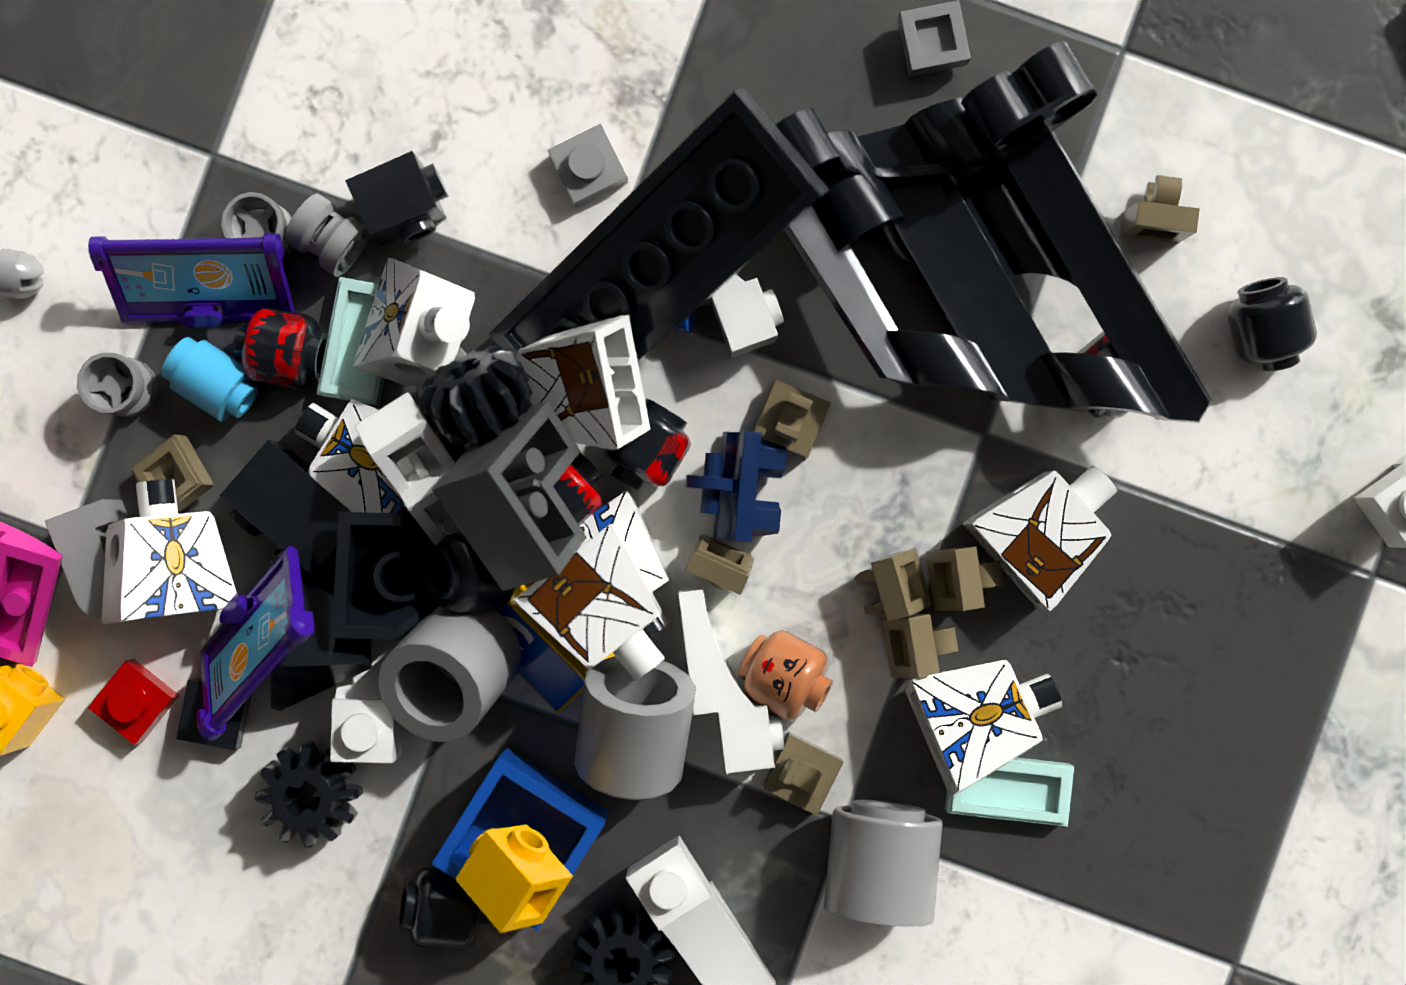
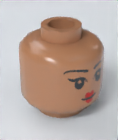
M785 630L776 631L768 638L764 635H759L745 655L738 676L745 680L744 692L753 703L767 705L769 712L787 721L801 716L806 708L816 713L825 701L833 684V680L824 676L827 669L826 654L821 649Z

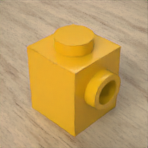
M20 663L0 666V756L29 747L66 700V698L49 686L48 681L43 675L31 667Z
M526 824L500 829L493 828L482 833L470 846L469 858L455 880L500 933L542 924L573 875L549 850L546 839Z

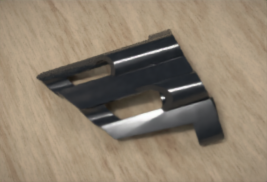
M1059 41L1042 49L1012 73L1005 71L987 79L964 97L946 100L929 106L909 117L905 124L861 136H857L855 132L848 130L826 132L813 108L802 109L782 119L776 124V127L829 189L828 192L795 220L785 232L880 379L924 388L951 387L987 393L989 398L993 400L1080 412H1086V410L1091 409L1119 410L1148 415L1157 420L1199 423L1212 402L1210 395L1053 132L1091 105L1098 97L1066 41ZM858 239L865 240L881 246L911 263L953 336L923 331L898 330L850 245ZM1026 273L1045 274L1063 279L1078 287L1119 359L1083 353H1052L1011 283L1012 278Z

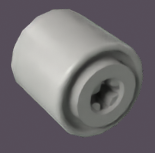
M438 606L421 620L381 663L378 686L382 701L392 717L414 735L435 742H453L466 737L518 674L522 657L518 636L509 621L497 610L454 614Z
M616 656L604 659L592 669L587 670L574 766L579 777L594 790L614 798L628 800L655 799L671 792L682 779L696 693V686L690 676L677 666L661 661L639 680L634 681Z
M853 800L852 805L836 807L832 814L824 909L842 918L871 924L903 927L933 924L942 820L925 814L924 808L889 801Z

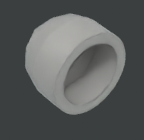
M2 248L0 250V296L24 299L37 294L43 287V279L39 277L43 274L42 264L33 255L23 251Z

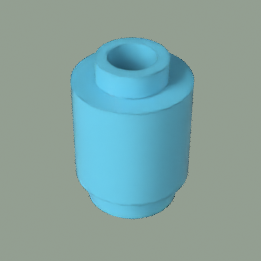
M190 337L182 339L170 351L161 369V376L170 382V389L220 422L227 420L232 415L236 418L243 416L253 404L258 393V388L246 377L242 363L206 340L196 342Z

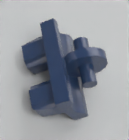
M723 432L721 454L705 453L704 475H686V488L702 489L700 513L715 514L713 539L752 542V536L773 535L779 532L781 518L779 502L756 500L758 477L782 478L785 471L787 449L784 446L761 440L762 432Z

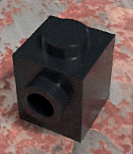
M413 151L345 180L369 236L382 247L398 239H401L403 243H411L423 239L436 230L434 223L447 218L440 200L449 196L435 165L432 163L424 167Z

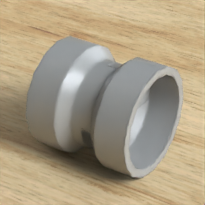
M247 192L237 195L227 204L222 213L221 222L225 238H263L264 234L278 233L284 249L283 258L293 250L284 240L285 232L292 216L274 200L262 193Z
M318 193L311 195L297 209L288 224L284 236L285 243L302 254L310 252L318 257L320 267L335 277L342 276L352 267L363 252L369 239V233L363 223L354 217L343 218L337 213L336 205Z
M102 352L91 356L82 365L77 375V390L81 400L89 408L97 412L121 417H135L145 413L153 406L158 395V381L155 373L147 364L120 354ZM130 387L128 393L125 396H122L126 392L127 388Z

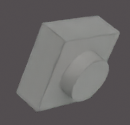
M959 0L901 11L899 13L897 21L909 77L968 65L971 56Z
M601 123L547 150L575 208L628 182V177Z

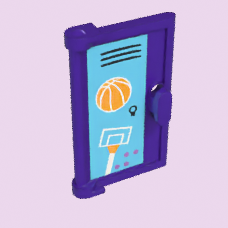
M278 233L264 234L263 238L108 240L105 236H92L89 239L88 250L95 271H102L122 323L182 322L188 327H216L221 322L250 321L256 311L262 308H275L295 312L282 264L284 249Z
M289 546L246 597L240 594L233 596L220 613L219 621L223 624L200 650L204 709L197 711V724L199 733L206 739H218L226 730V722L295 645L305 642L314 632L313 613L306 611L304 608L298 551L292 546Z

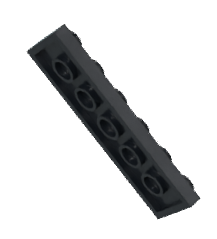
M745 88L735 90L541 281L489 335L504 351H512L516 359L519 349L547 336L610 318L629 315L637 361L639 363L828 192L829 189Z

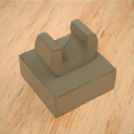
M1157 175L1155 182H1148L1144 201H1137L1123 212L1120 236L1180 243L1197 233L1200 208L1178 206L1182 191V178Z
M775 380L754 432H762L761 440L784 446L787 451L807 459L831 402Z
M916 547L896 552L871 562V568L855 576L856 584L873 581L877 584L881 599L863 607L867 615L875 616L885 612L887 621H893L909 617L932 605Z
M977 547L948 548L926 552L934 611H967L985 608L982 588L1003 585L1000 561L979 562Z
M913 614L909 617L893 621H887V617L881 618L891 678L923 679L927 678L928 675L940 673L937 655L959 651L955 627L932 628L930 614Z
M788 732L784 740V750H779L774 760L775 768H770L762 786L764 790L817 816L844 761L842 758Z

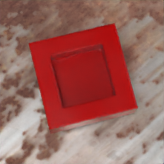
M135 659L124 661L89 705L88 709L133 745H137L147 738L180 695Z

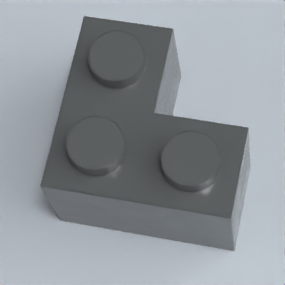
M548 400L531 406L526 413L519 415V422L501 430L499 437L491 435L486 437L480 444H472L432 489L502 591L558 576L586 539V535L553 487L580 453V450Z

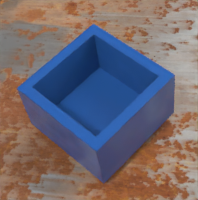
M507 747L496 760L431 864L456 879L469 858L470 846L482 833L493 828L500 829L527 824L546 839L549 850L573 875L605 825L609 811ZM538 924V925H534V926H530V927H532L533 929H535L536 931H538L539 928H540V926H541L542 924Z

